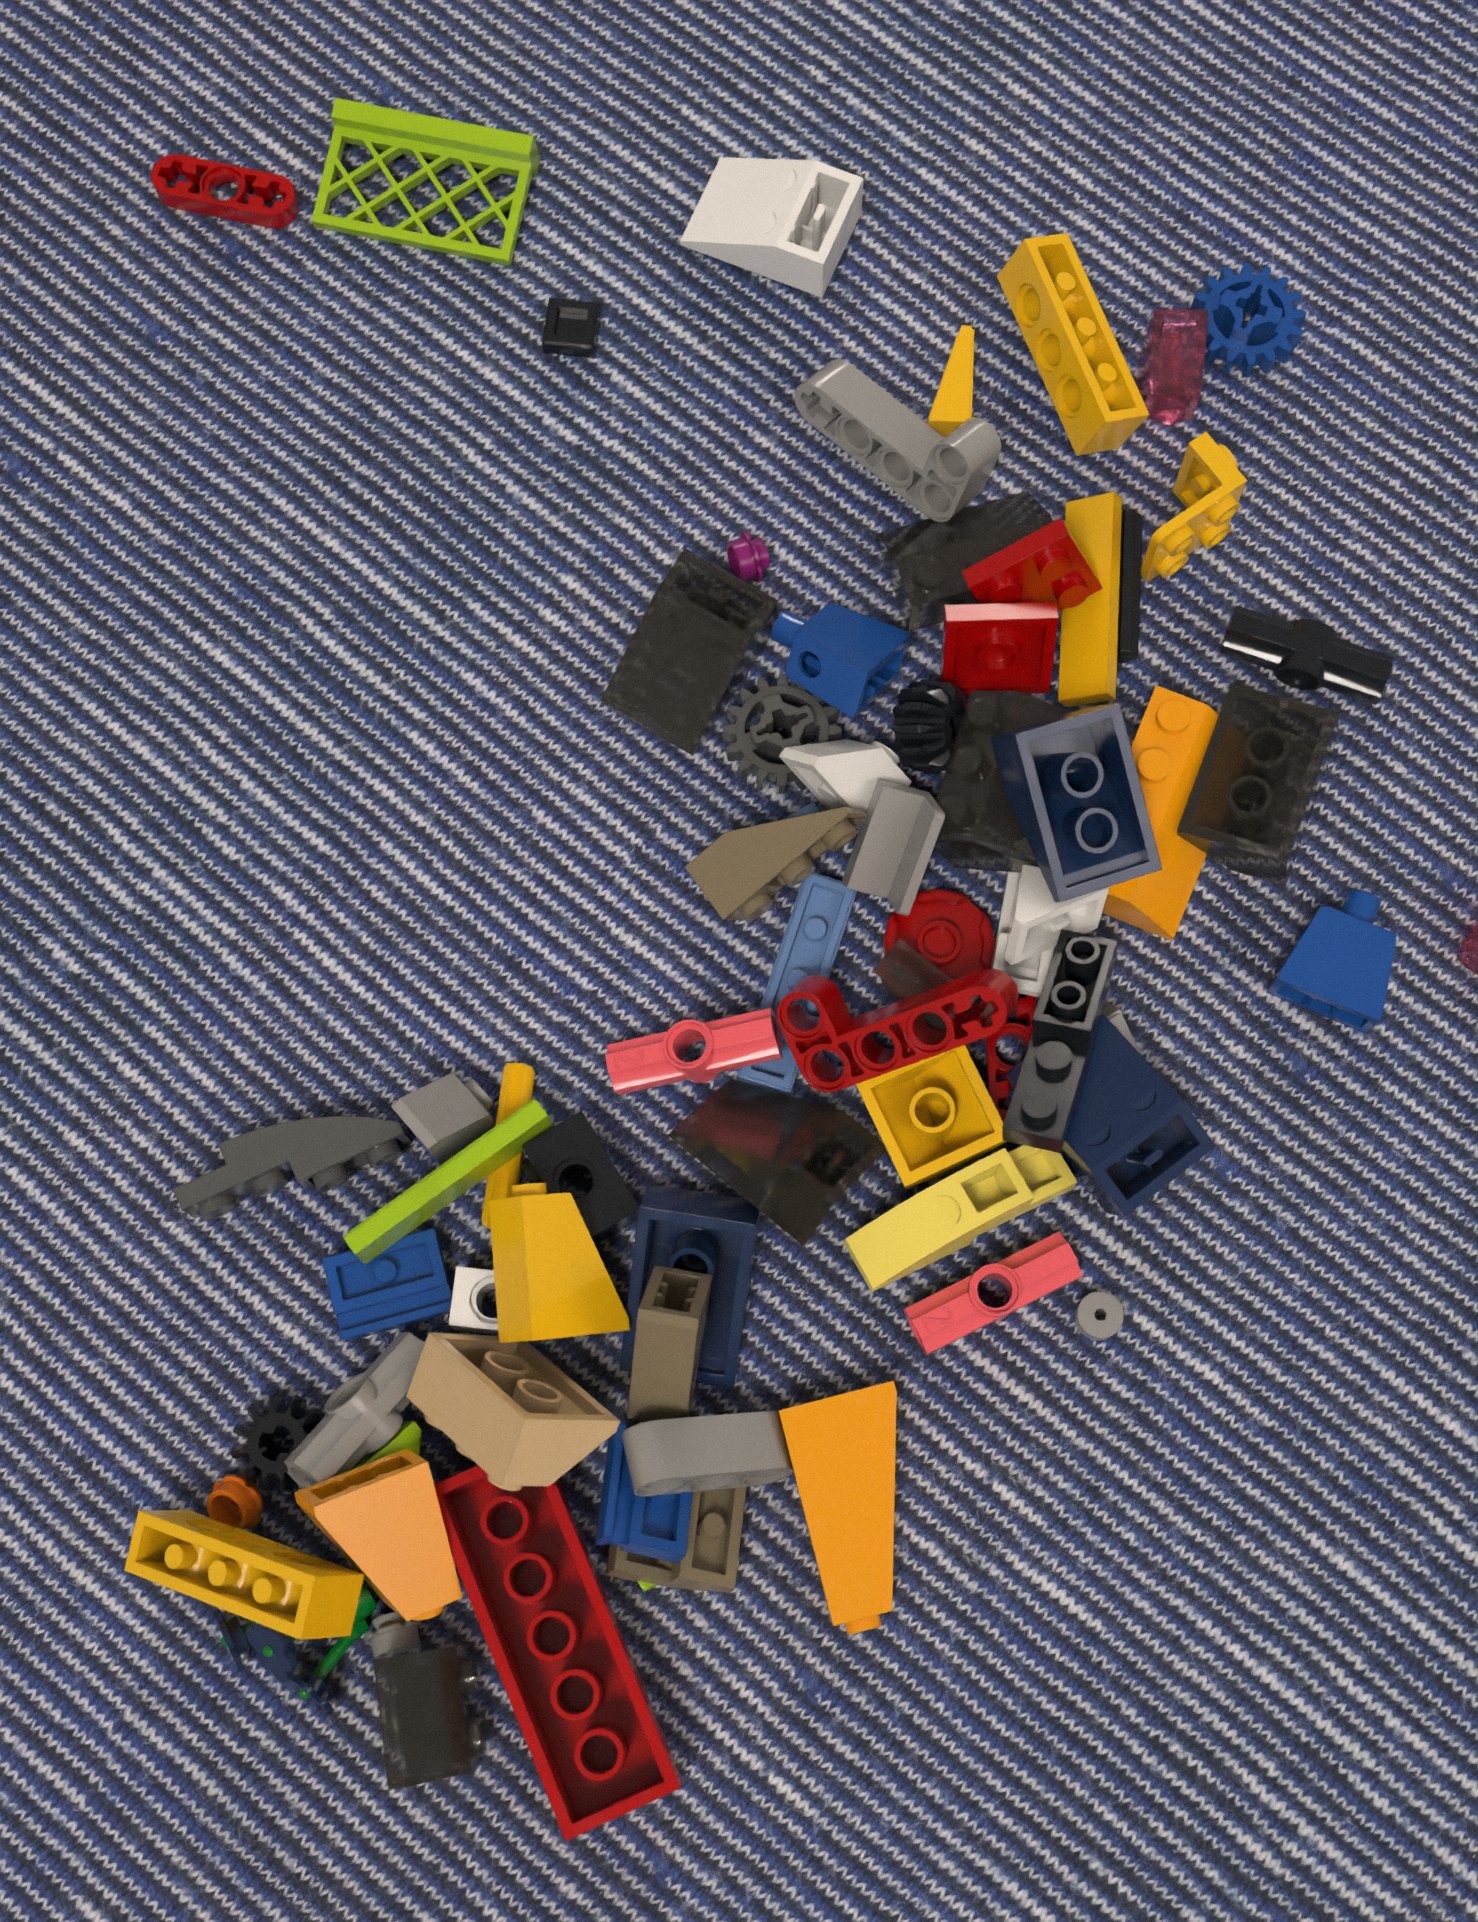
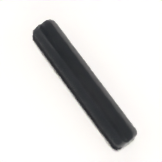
M1134 509L1122 511L1118 664L1135 661L1138 657L1143 517L1141 514L1136 513Z

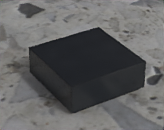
M549 298L542 338L543 353L595 358L602 313L600 303Z

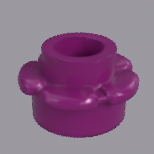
M747 531L740 532L741 538L726 543L727 557L732 573L739 583L752 579L753 582H761L763 570L770 567L766 546L761 538L752 540L751 535Z

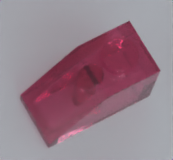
M1153 309L1138 360V390L1150 414L1145 420H1155L1157 423L1165 425L1176 424L1183 420H1192L1201 395L1208 310Z

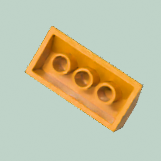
M1157 685L1132 742L1131 750L1162 870L1110 886L1102 914L1173 941L1250 744L1209 705Z

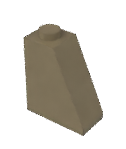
M658 1265L654 1266L638 1308L627 1413L628 1419L639 1420L644 1423L653 1420L689 1417L693 1404L713 1275Z

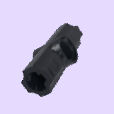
M1237 605L1219 652L1273 670L1275 677L1279 681L1292 688L1312 691L1324 687L1375 705L1379 701L1388 681L1394 658L1340 640L1334 629L1319 621L1298 619L1289 623Z

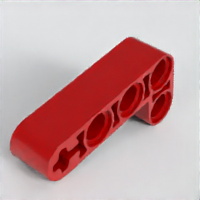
M991 968L975 972L852 1018L834 982L824 976L810 975L798 981L778 1005L777 1019L804 1079L814 1089L828 1093L850 1087L995 1034L1001 1030L1017 1005L1019 993L1017 984L1010 975L1002 970ZM980 995L984 1003L972 1007ZM803 998L813 1002L818 1008L820 1016H810L804 1012L799 999ZM991 1001H994L997 1005L995 1010L990 1003ZM972 1007V1009L970 1010V1012H969L968 1015H967L966 1010H968V1009H970V1008ZM931 1012L940 1016L945 1022L947 1030L940 1031L930 1027L924 1020L923 1013ZM878 1031L888 1035L893 1041L895 1048L887 1049L877 1044L872 1032ZM823 1050L836 1053L841 1058L844 1067H836L830 1064L825 1059Z

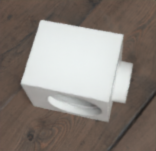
M456 1266L448 1324L455 1331L499 1335L497 1318L486 1317L482 1311V1301L485 1295L495 1289L494 1270Z

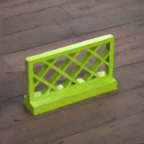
M335 97L331 113V119L335 125L311 220L315 228L511 266L532 176H537L541 159L534 136ZM345 143L364 146L373 157V159L349 174L341 164ZM375 149H380V150H385V151L382 152L381 154H378ZM402 154L415 156L422 168L397 184L386 164ZM424 158H426V159H431V160H434V161H432L431 163L427 164V162L425 161ZM450 164L464 166L471 178L446 193L435 174ZM474 168L482 169L483 171L477 174ZM381 169L392 188L367 203L355 184ZM338 171H339V172L341 173V175L343 176V178H341L340 180H338V181L336 182L337 175H338ZM500 173L517 176L515 192L496 203L484 184ZM429 178L441 197L416 213L404 194ZM349 188L362 206L344 218L328 215L331 200ZM478 188L490 207L465 222L453 203ZM399 197L411 217L395 227L381 225L374 213ZM448 207L460 227L444 237L430 235L423 222ZM508 209H510V213H509V217H508V221H507V219L505 218L503 212H505V211H507ZM369 217L372 223L363 222L362 220ZM497 217L505 229L501 249L480 245L472 232ZM418 227L421 233L413 232L411 230ZM467 236L471 243L460 240Z

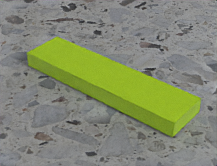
M532 1099L347 1232L343 1239L353 1253L366 1265L524 1150L522 1145L553 1128L548 1114L537 1100L533 1101Z

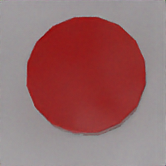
M943 889L918 892L908 916L897 914L894 911L887 921L882 947L886 967L898 985L916 995L975 972L989 969L995 940L991 922L982 911L981 913L979 908L971 903L972 900L961 893Z

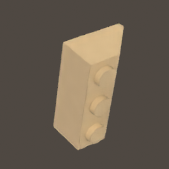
M429 1332L406 1395L425 1414L424 1418L430 1425L441 1429L456 1444L455 1448L459 1453L471 1458L488 1474L487 1478L492 1484L509 1491H519L523 1486H550L617 1432L620 1423L617 1417L527 1341L499 1343V1336Z

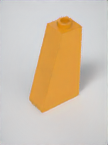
M894 1381L779 1410L793 1474L832 1626L845 1623L847 1635L882 1626L880 1614L892 1611L897 1391Z

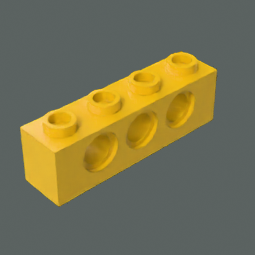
M1068 233L1024 239L997 275V278L1076 456L1118 449L1150 415Z
M138 1510L124 1571L299 1640L351 1636L365 1575L191 1510Z

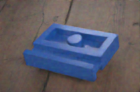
M435 1228L404 1236L366 1265L353 1251L322 1258L332 1306L340 1330V1340L344 1343L450 1314L452 1301L451 1286L438 1232Z
M619 1423L617 1432L608 1439L595 1544L604 1546L606 1543L621 1546L623 1551L678 1563L686 1556L693 1491L650 1497L636 1496L633 1493L622 1440V1433L627 1428L626 1424Z

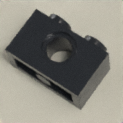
M582 1111L522 1145L530 1161L521 1165V1169L530 1184L546 1183L549 1194L563 1193L564 1181L572 1173L585 1172L593 1177V1186L590 1192L581 1198L573 1199L595 1246L638 1221L639 1207Z

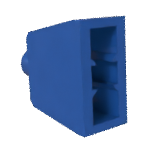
M828 604L808 621L787 610L782 611L773 625L771 640L791 649L785 669L788 679L844 714L855 718L897 680L912 634L837 604Z
M1351 889L1348 891L1341 911L1321 905L1270 982L1266 993L1365 1034L1368 1033L1380 1021L1383 1014L1397 940L1393 932L1373 925L1381 900L1367 891Z

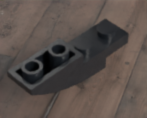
M1061 929L1033 1016V1033L1002 1127L1003 1141L1061 1153L1071 1118L1076 1116L1087 1078L1112 976L1118 940Z

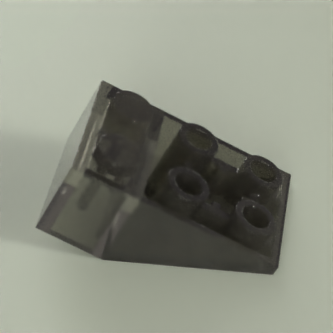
M684 548L655 591L601 699V703L693 756L771 638L773 625L778 618V600Z
M730 1079L669 1134L674 1141L693 1157L703 1163L803 1246L859 1191L887 1150L883 1142L844 1111L734 1079Z

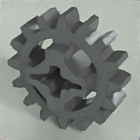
M779 674L777 686L772 687L769 686L763 677L757 679V693L752 694L744 688L739 691V701L742 707L728 705L726 710L727 719L732 724L723 726V740L731 743L726 747V757L728 762L741 760L738 765V776L741 779L748 777L752 773L757 775L756 789L762 791L770 780L776 782L779 794H785L787 782L795 781L796 785L803 791L807 787L783 762L779 755L786 747L805 745L814 741V735L819 734L817 743L841 740L842 727L832 725L838 720V709L833 706L823 708L825 701L814 694H809L806 689L798 684L795 687L788 686L786 674ZM760 711L762 717L759 723L750 726V732L746 733L750 720ZM782 728V731L786 735L791 734V737L783 740L781 735L773 733V730ZM764 759H768V760L773 761V762L778 763V764L769 763V762L765 761Z

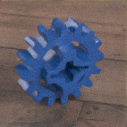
M1244 263L1238 275H1235L1228 266L1222 268L1218 280L1210 276L1205 279L1202 291L1196 292L1194 296L1188 329L1196 331L1192 341L1194 348L1208 347L1204 359L1207 364L1219 358L1224 361L1222 366L1223 373L1228 374L1233 366L1237 365L1241 366L1244 377H1250L1255 365H1259L1260 369L1265 374L1271 373L1275 360L1283 364L1288 361L1292 349L1297 348L1303 334L1301 327L1306 317V311L1297 309L1302 297L1300 292L1289 294L1285 292L1289 281L1286 276L1274 282L1269 279L1271 267L1265 266L1260 274L1256 275L1252 274L1250 264ZM1251 312L1252 316L1246 328H1241L1247 313Z

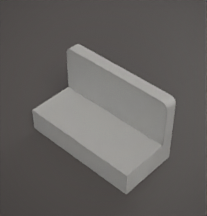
M878 779L866 811L867 817L863 819L842 882L847 889L887 898L897 914L908 916L944 822L945 812L930 792Z

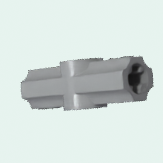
M400 1332L364 1373L348 1379L333 1392L324 1406V1411L327 1415L284 1461L288 1468L287 1473L301 1488L309 1487L350 1471L364 1454L378 1450L397 1433L403 1423V1416L400 1413L411 1402L406 1395L425 1341L418 1339L411 1332Z

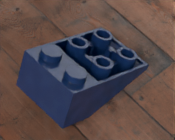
M1103 1014L1075 1118H1071L1061 1153L1105 1213L1126 1217L1216 1146L1183 1100ZM1023 1061L1005 1074L1014 1088Z

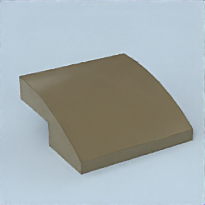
M746 1487L692 1492L686 1556L678 1563L623 1551L621 1546L610 1544L606 1575L665 1587L731 1593L735 1590Z

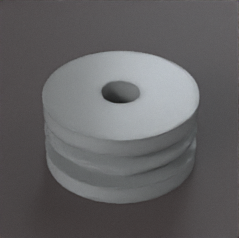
M1097 1291L1088 1294L1078 1303L1074 1319L1078 1330L1085 1337L1092 1340H1105L1121 1328L1124 1312L1121 1303L1116 1297L1107 1292ZM1096 1311L1102 1313L1103 1320L1100 1321L1095 1318Z

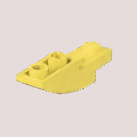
M1022 1145L1010 1152L1003 1148L907 1199L845 1238L843 1243L872 1293L970 1245L976 1236L1071 1191L1076 1185L1077 1180L1060 1153Z

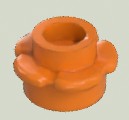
M229 1474L223 1480H219L214 1484L212 1493L207 1499V1510L210 1518L240 1529L252 1528L261 1520V1513L259 1511L263 1508L262 1495L258 1491V1486L253 1481H247L242 1476L236 1474Z

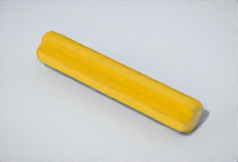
M506 1063L504 1066L495 1126L531 1101L535 1078L532 1066L523 1063ZM524 1150L487 1176L481 1222L488 1229H491L488 1200L512 1197L511 1186L519 1185L520 1166L522 1165Z

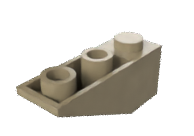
M840 807L727 831L687 864L685 868L723 920L745 919L747 922H750L763 915L772 907L774 901L771 897L785 885L793 887L805 880L815 870L812 862L829 849L830 852H834L848 844L858 833L855 826L865 819L867 815L863 809Z

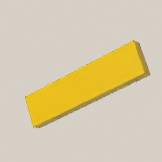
M1115 492L1066 502L1065 524L1095 571L1103 588L1088 596L1081 604L1061 611L1058 702L1067 708L1116 699L1122 498Z

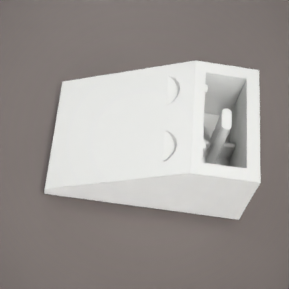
M720 157L683 233L680 245L813 295L823 297L861 215L863 178L815 160Z

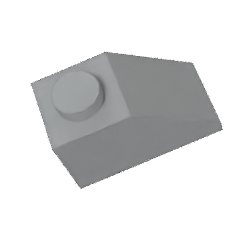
M453 1072L401 1097L391 1105L393 1110L440 1165L495 1126L494 1120L487 1112L494 1105L490 1097L473 1078L464 1085Z

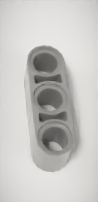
M774 1411L653 1420L629 1427L622 1433L633 1493L640 1497L760 1486L782 1480L793 1472L778 1412Z

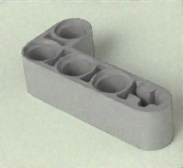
M843 359L830 361L801 383L795 390L794 399L796 407L807 422L925 516L936 522L949 521L983 491L1000 455V437L989 422L981 418L972 417L965 420L944 437L855 366Z

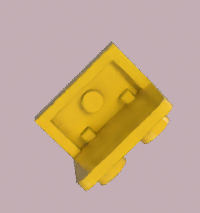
M1204 432L1188 444L1173 488L1174 494L1187 509L1152 534L1141 566V577L1146 582L1159 574L1163 578L1170 577L1186 564L1189 559L1188 554L1203 545L1205 549H1210L1222 541L1231 531L1229 524L1233 515L1241 507L1239 500L1247 479L1238 470L1237 461L1232 452L1223 444L1217 445L1207 432Z

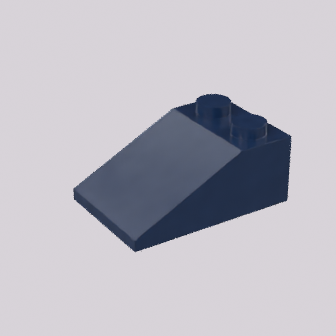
M1120 703L1091 706L990 737L1004 792L1055 902L1060 903L1162 870Z
M653 1184L648 1185L639 1206L626 1310L630 1330L624 1331L619 1370L632 1372L638 1308L654 1266L658 1265L713 1275L696 1382L734 1388L756 1253L762 1201Z

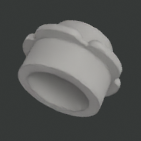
M396 1612L388 1613L373 1619L374 1631L367 1633L363 1638L365 1643H371L374 1659L398 1655L421 1646L418 1628H420L422 1622L415 1620L406 1621Z

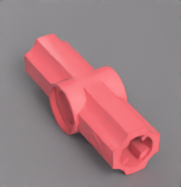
M767 1008L705 1023L694 1019L682 1020L675 1023L666 1032L608 1044L605 1057L613 1089L618 1095L685 1080L693 1083H706L715 1079L721 1072L783 1059V1044L775 1013L772 1008ZM706 1042L705 1051L699 1059L692 1062L683 1061L684 1053L691 1044Z
M1058 1231L996 1263L982 1266L974 1274L904 1308L903 1311L918 1344L927 1356L990 1323L1003 1320L1010 1313L1082 1278L1083 1274L1069 1243ZM986 1279L998 1280L1006 1287L1008 1293L1007 1303L999 1308H992L983 1304L978 1296V1284Z

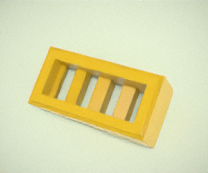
M961 325L928 417V425L944 437L965 420L972 418L974 329H972V326Z

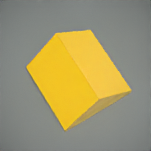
M965 1045L856 1084L905 1188L957 1172L1006 1142L1003 1141L1002 1132L1004 1123Z

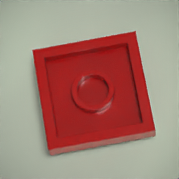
M1062 518L1055 520L962 571L969 589L980 604L1057 602V609L1060 612L1066 608L1081 604L1088 596L1103 589L1095 571Z
M1057 602L945 605L940 682H951L953 686L960 687L963 695L1049 693L1059 619Z

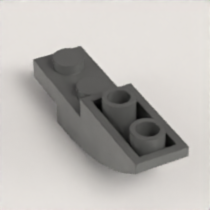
M316 1117L278 1123L219 1143L218 1146L226 1165L176 1187L173 1191L182 1211L193 1218L202 1216L203 1220H210L230 1212L235 1208V1200L254 1191L257 1196H262L279 1190L288 1183L287 1176L293 1173L297 1182L308 1191L317 1188L318 1192L334 1189L350 1179L348 1172L368 1163L371 1168H377L398 1159L402 1155L401 1148L411 1144L412 1141L408 1132L399 1122L371 1117Z

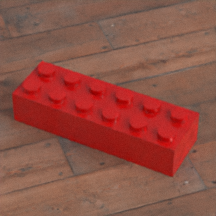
M477 1465L434 1484L453 1559L566 1842L680 1789L684 1782L560 1480H556L550 1486H523L519 1491H509L492 1484L487 1478L488 1474Z

